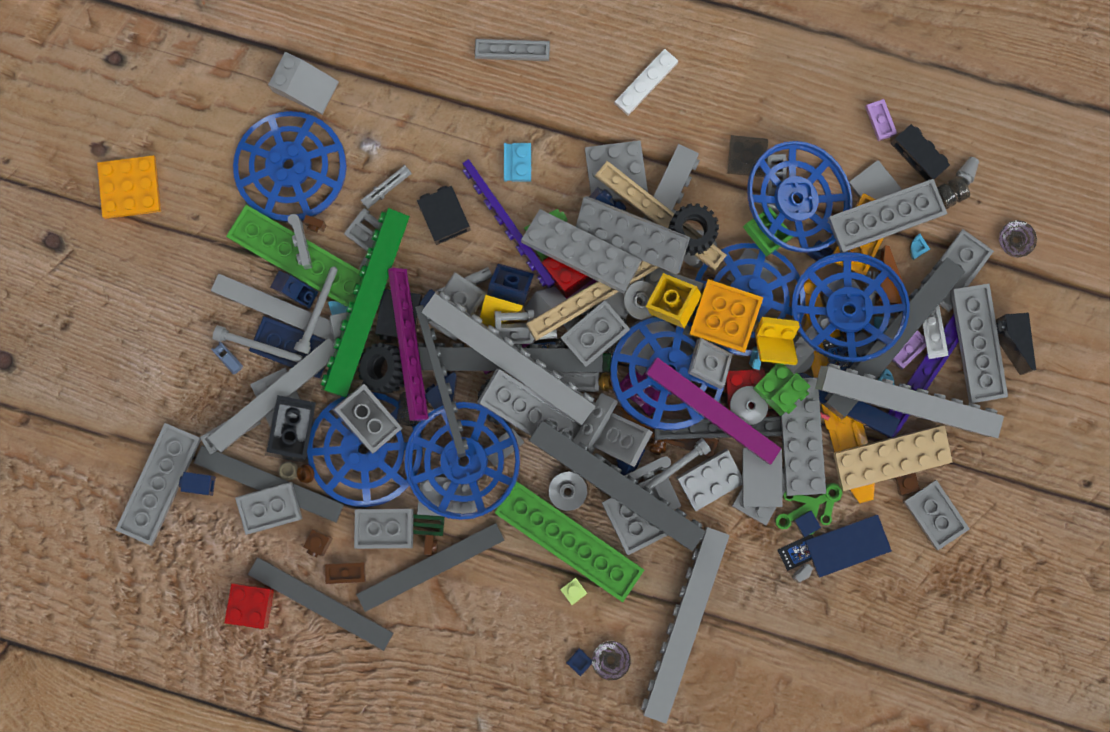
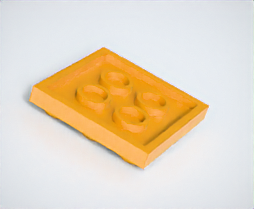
M154 155L97 162L102 218L109 219L161 212L156 157Z
M708 279L689 335L745 353L764 297Z

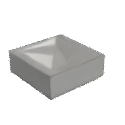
M803 564L794 573L792 578L800 583L810 577L814 568L809 564Z

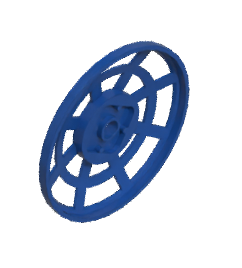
M294 111L269 115L251 126L240 140L233 162L235 183L243 199L251 208L272 220L288 222L290 215L273 213L272 210L275 202H299L303 213L296 214L299 219L303 221L306 215L314 217L322 213L335 201L342 190L347 170L345 152L335 132L322 120L303 112ZM296 116L305 118L306 121L302 128L296 126L278 127L275 118ZM267 121L269 122L271 131L264 134L255 145L245 143L249 135L256 128ZM315 122L325 129L335 144L324 147L321 141L309 131L313 123ZM281 132H297L298 135L294 142H284ZM274 136L277 145L272 147L270 151L260 148L268 138ZM307 136L317 145L318 149L307 152L301 144ZM242 149L251 153L249 158L250 175L240 180L238 162ZM338 151L340 169L338 179L335 181L326 176L328 172L327 154ZM256 155L266 158L265 168L258 172H255ZM319 156L322 157L321 173L311 169V159ZM287 160H292L294 163L290 169L284 168V162ZM269 175L272 181L275 182L271 193L260 184L259 179ZM308 177L317 180L312 188L303 193L300 184ZM254 183L259 192L268 198L265 209L252 201L243 187ZM322 184L333 188L330 195L321 204L310 210L307 198L315 194ZM281 187H293L296 194L294 197H281L278 195Z
M783 142L765 151L758 158L749 175L747 186L749 207L755 222L770 240L785 249L803 253L816 252L836 242L831 226L827 223V218L831 216L833 202L844 201L843 211L852 209V192L845 172L839 163L825 150L807 142ZM789 149L788 161L781 162L770 169L765 159L775 152ZM796 149L810 152L823 161L816 169L807 163L796 161ZM760 166L766 176L761 184L760 195H754L752 191L753 179L756 170ZM828 166L837 177L842 194H831L830 187L822 176V173ZM788 167L789 177L781 181L774 173ZM796 167L810 172L811 175L807 179L796 176ZM769 180L777 187L774 196H766V187ZM816 180L821 184L825 195H818L813 185ZM793 195H797L800 198V203L794 201ZM754 202L762 204L763 211L771 222L769 229L764 226L759 218ZM819 203H826L823 218L815 213ZM767 204L776 205L779 211L776 219L771 215ZM785 218L795 223L796 232L781 226ZM810 218L817 224L815 228L804 231L802 221ZM822 229L832 234L823 243L808 247L806 237L814 235ZM779 230L786 235L798 237L800 247L788 245L775 237L774 234Z
M740 243L721 249L727 255L723 259L726 266L718 272L713 281L719 283L721 278L730 270L735 278L730 287L764 297L756 318L758 322H760L762 317H765L770 308L781 312L777 319H784L786 314L793 316L792 307L789 306V290L786 283L794 279L798 282L800 275L784 255L776 250L771 253L781 259L792 271L782 276L776 268L764 262L766 256L755 243ZM742 248L759 249L757 259L733 261L728 252ZM705 263L702 265L695 278V281L704 284L703 289H705L707 281H703L701 279L703 274L709 267ZM745 264L755 265L753 275L742 276L737 266ZM766 268L777 280L768 284L760 277L762 269ZM804 285L800 291V305L802 306L806 305ZM780 286L784 294L783 304L773 301L772 290ZM698 304L693 313L694 319L698 310ZM798 313L800 323L804 316L803 313ZM755 332L751 333L750 338H755ZM716 344L718 347L734 355L751 356L752 350H746L745 353Z
M836 253L816 261L801 275L792 297L793 320L799 321L798 313L809 314L811 323L818 333L814 339L810 340L799 321L800 328L798 332L802 338L820 354L838 361H867L886 353L901 338L909 319L910 303L908 293L899 276L882 261L861 253ZM843 261V273L831 275L823 281L814 273L828 264ZM851 261L871 265L880 270L881 273L873 280L863 274L851 272ZM887 277L897 288L902 304L890 305L887 294L880 286ZM809 278L817 287L811 295L809 306L798 305L800 291ZM844 279V288H840L835 292L827 286L834 281ZM852 279L865 282L869 286L864 291L852 287ZM874 291L881 297L883 306H873L869 296ZM820 292H823L829 298L826 307H815L816 298ZM846 306H852L855 312L852 314H848L845 312L844 308ZM902 312L900 327L894 338L891 339L883 333L889 323L890 313ZM873 314H884L883 322L879 329L869 323ZM815 315H826L830 324L822 330ZM836 329L846 332L847 342L837 340L829 335ZM865 329L872 335L865 340L855 342L854 332ZM876 339L886 344L885 347L873 354L857 357L856 347L868 345ZM827 340L834 345L847 347L849 357L831 354L818 347V345L822 341Z
M653 317L641 321L631 327L630 331L620 339L611 358L610 380L618 402L631 417L651 428L679 430L697 424L704 417L700 414L698 415L694 409L685 403L676 405L665 404L667 396L672 393L646 375L647 379L638 383L635 366L646 367L647 372L655 358L658 357L690 382L694 381L702 384L700 389L704 392L707 387L717 390L714 397L716 401L720 400L724 388L719 389L688 374L693 354L687 356L679 349L682 340L690 344L694 349L696 342L683 335L684 328L676 326L675 332L663 331L652 334L646 325L665 320ZM688 321L687 326L692 327L693 323ZM639 329L645 339L637 345L632 356L621 354V349L627 339ZM674 337L672 347L661 348L656 339ZM649 343L655 353L649 360L638 357L643 347ZM618 361L630 363L629 376L633 387L623 393L617 377ZM652 386L656 391L660 392L658 402L648 397L643 390ZM638 394L645 403L656 408L653 419L647 418L635 410L627 399ZM687 408L691 417L690 420L679 423L660 422L663 410L678 411Z
M372 392L377 399L384 400L396 407L391 413L395 420L403 413L414 430L417 422L410 421L409 412L402 404L384 394ZM340 397L330 403L320 413L311 428L307 456L308 463L314 470V478L328 495L347 505L372 507L390 502L400 496L410 486L408 480H405L397 473L403 462L408 442H404L400 430L396 433L398 442H386L373 454L370 451L366 454H361L359 446L363 443L351 430H348L342 424L340 418L336 419L329 412L345 399ZM325 418L331 424V427L326 434L324 447L313 448L315 432L322 419ZM337 429L344 436L341 446L330 447L331 437ZM417 444L414 447V450H416L413 466L414 476L417 475L423 457V447ZM399 450L395 465L391 468L384 462L387 452ZM332 454H341L345 462L339 471L332 464L330 458ZM324 455L326 465L334 476L327 485L322 481L316 470L313 456ZM378 467L387 474L377 481L371 483L369 481V471H373ZM352 468L361 472L362 483L352 482L344 478V476ZM391 478L400 485L391 494L377 500H371V488L381 486ZM339 482L352 488L362 489L363 501L347 499L335 493L333 489Z
M456 402L457 409L467 408L480 411L477 422L460 420L462 426L474 427L471 437L466 438L469 448L465 450L466 456L469 458L468 465L463 467L459 463L460 458L457 454L444 406H440L428 413L429 419L420 421L411 433L405 451V472L413 493L429 510L451 519H473L493 511L510 495L519 475L520 450L512 429L504 419L482 405ZM442 414L446 425L436 431L430 441L419 437L425 426L435 417ZM487 415L496 419L507 431L510 438L499 442L496 435L488 427L484 426ZM449 431L452 441L445 448L435 444L445 432ZM481 431L491 438L494 445L484 449L478 442ZM415 444L426 448L424 456L425 472L414 476L412 465ZM513 445L515 466L513 476L510 478L502 474L504 468L503 449ZM434 451L441 455V466L431 470V453ZM496 452L498 453L497 471L487 467V456ZM445 474L451 480L448 490H444L434 477ZM483 474L492 477V482L484 490L480 491L477 480ZM429 480L433 488L444 496L439 507L425 497L417 483ZM498 481L509 485L496 502L485 508L482 497L492 491ZM459 484H469L473 495L459 496L454 493ZM451 500L459 502L475 501L477 512L461 514L449 512L446 509Z

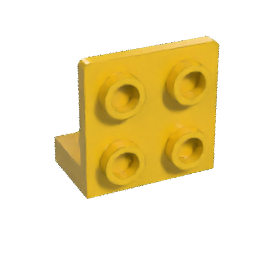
M769 317L761 318L755 330L760 361L797 365L798 360L793 339L800 328L799 321Z

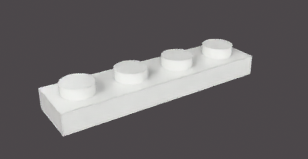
M664 49L617 98L614 104L629 116L678 64V60Z

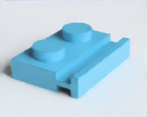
M504 143V182H531V143Z

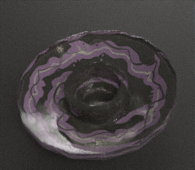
M1016 220L1003 226L999 234V243L1005 253L1012 257L1020 258L1027 256L1034 250L1037 236L1031 225L1025 221ZM1014 237L1018 239V243L1013 242Z
M606 641L599 644L592 655V666L595 673L606 680L622 678L628 672L631 665V657L627 648L616 641ZM610 656L614 657L615 659L614 663L609 664L607 662V659Z

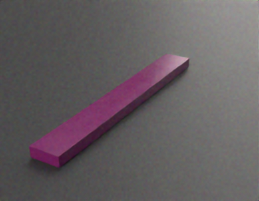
M392 267L388 269L409 419L410 421H424L429 418L407 269Z
M658 357L655 358L645 373L647 376L767 464L771 465L781 450L779 446Z

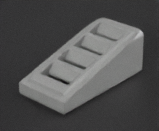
M772 154L765 159V162L771 169L777 165L771 164V162L781 163L786 161V154ZM782 168L781 172H775L774 174L777 177H781V181L787 178V168ZM770 180L767 184V193L774 195L776 188H772L774 184Z

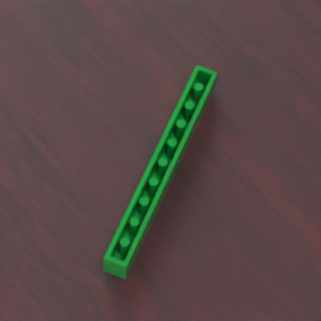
M390 208L385 209L384 212L381 211L378 222H380L378 230H374L371 240H374L372 247H368L365 258H367L365 266L362 265L359 271V276H361L359 284L356 283L353 288V301H349L346 312H348L346 320L343 319L339 330L342 331L340 338H336L333 345L335 349L334 355L330 356L327 362V367H329L327 375L324 374L321 379V390L340 397H347L389 277L388 269L393 266L410 216Z

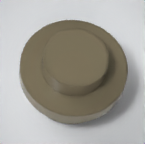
M291 461L282 463L279 467L280 477L287 481L295 479L298 466Z

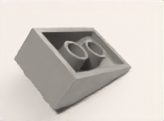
M285 52L268 85L272 92L323 115L339 81L304 60Z
M361 384L332 409L372 454L402 429L365 384Z

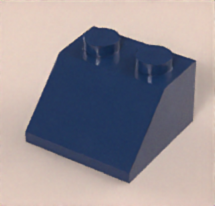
M498 263L489 283L487 295L522 305L524 309L534 274Z

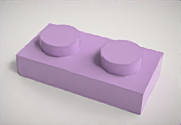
M885 100L867 104L865 108L877 140L881 141L896 136L897 131Z
M917 330L892 361L901 370L904 369L926 347L925 337Z

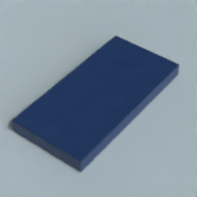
M263 316L254 341L301 355L303 359L307 356V354L294 349L296 342L302 339L304 331ZM312 335L309 341L311 343L309 354L321 345L325 339ZM251 347L249 349L254 354L290 368L298 364V362ZM324 367L314 377L321 379L326 367Z
M878 515L805 540L818 578L892 551Z

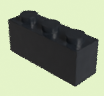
M912 124L891 142V145L925 181L936 179L950 166L946 156L940 154L935 149V145L930 140H926L921 130Z

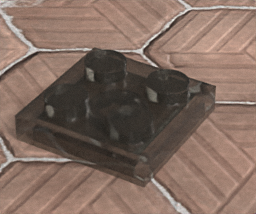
M731 135L727 174L749 176L758 158L767 151L768 139ZM759 166L754 176L764 177L765 173Z

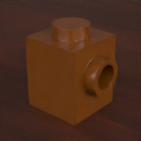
M312 529L303 547L308 549L306 553L316 558L318 555L324 556L333 538Z

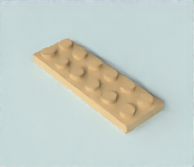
M942 424L833 453L842 491L952 463L946 428Z

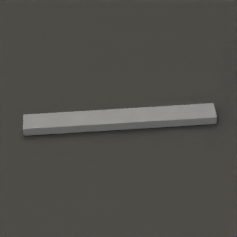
M218 274L211 289L213 293L304 331L312 315L309 311L221 274ZM319 316L312 334L325 340L330 338L334 343L336 339H334L330 320Z
M330 338L325 340L211 434L208 439L222 453L274 410L277 395L291 396L326 367L329 357L334 355V343Z

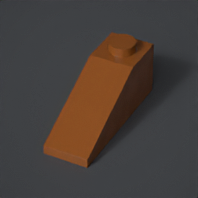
M885 245L881 249L880 261L888 265L902 281L890 246ZM887 277L880 286L887 294L890 305L902 304L897 288ZM876 294L875 304L883 305L879 294Z

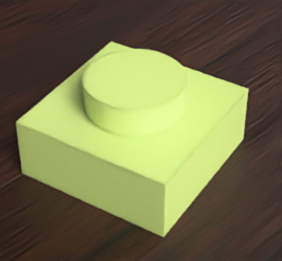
M576 578L560 589L571 605L587 594Z

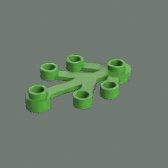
M835 483L827 484L826 494L816 498L794 495L791 499H788L785 491L783 498L786 501L794 500L805 504L789 514L778 515L775 519V525L782 530L788 529L793 520L808 511H812L816 518L819 505L826 502L824 514L819 517V521L822 525H829L832 522L831 514L834 502L839 501L842 497L840 486ZM831 489L835 491L833 497L829 495ZM824 516L829 518L827 523H824L822 520ZM781 518H784L786 520V523L783 526L779 523V520Z

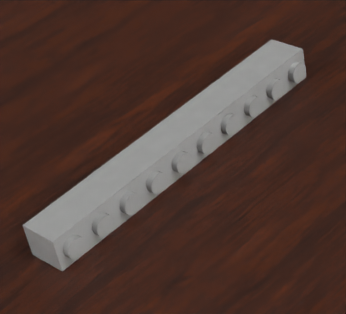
M678 144L653 196L674 214L676 212L673 209L675 204H680L684 193H682L683 187H688L692 179L689 176L691 170L695 171L700 162L697 159L699 153ZM642 277L641 279L637 280L636 282H638V281H643V280H644V277ZM617 292L605 300L619 317L625 321L628 312L624 306V294Z
M443 291L440 293L435 292L423 309V314L581 425L595 408L594 398L586 392L582 394L578 391V387L570 381L566 383L562 380L563 376L557 371H549L544 362L539 359L536 361L530 357L531 354L527 350L515 347L514 341L506 336L503 338L498 335L499 331L493 326H485L479 316L468 314L466 312L467 308L458 302L457 304L451 302V297Z
M829 363L828 366L820 367L815 389L980 435L999 438L1004 416L997 414V410L990 408L981 410L980 405L969 403L968 406L963 405L962 400L952 398L949 401L945 399V395L937 393L931 396L928 395L929 391L919 388L916 391L910 390L911 386L901 383L899 386L893 385L894 381L882 378V381L875 380L876 376L864 373V376H860L856 370L847 368L846 371L840 370V366Z
M705 527L704 531L706 532L700 539L699 548L694 549L692 560H694L692 568L688 567L685 578L688 580L686 586L682 585L679 597L682 598L680 604L675 605L673 611L675 619L673 623H669L666 632L669 635L668 640L663 642L660 653H662V657L655 664L654 672H656L654 680L651 679L647 691H650L648 699L644 698L641 710H644V716L667 724L730 536L709 527Z

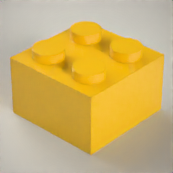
M663 273L645 307L651 315L685 328L702 294L697 286Z

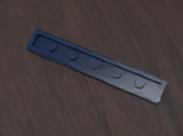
M799 373L802 378H813L805 373ZM819 390V402L824 405L827 402L825 397L829 392ZM858 401L847 414V417L890 438L900 422V419L861 401Z

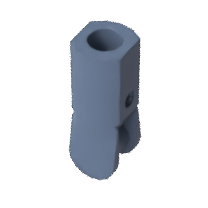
M219 342L217 347L211 348L233 375L243 368V365L222 342ZM225 350L227 354L221 357L220 353Z

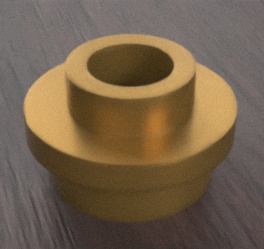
M607 372L602 373L598 379V384L604 392H608L613 389L610 374Z

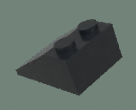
M1029 312L1005 314L996 319L999 344L1019 375L1035 371L1036 364Z
M277 395L265 456L297 462L305 461L316 402Z

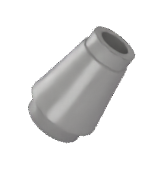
M969 157L957 171L956 180L958 183L968 186L974 181L979 164L977 158Z

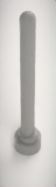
M334 266L329 270L304 335L295 344L294 349L308 355L311 349L310 338L338 271Z
M219 325L215 327L213 332V340L219 342L229 340L298 363L303 359L301 355L229 333L225 327Z
M701 438L696 442L692 451L644 486L652 490L698 455L701 456L711 451L710 447Z

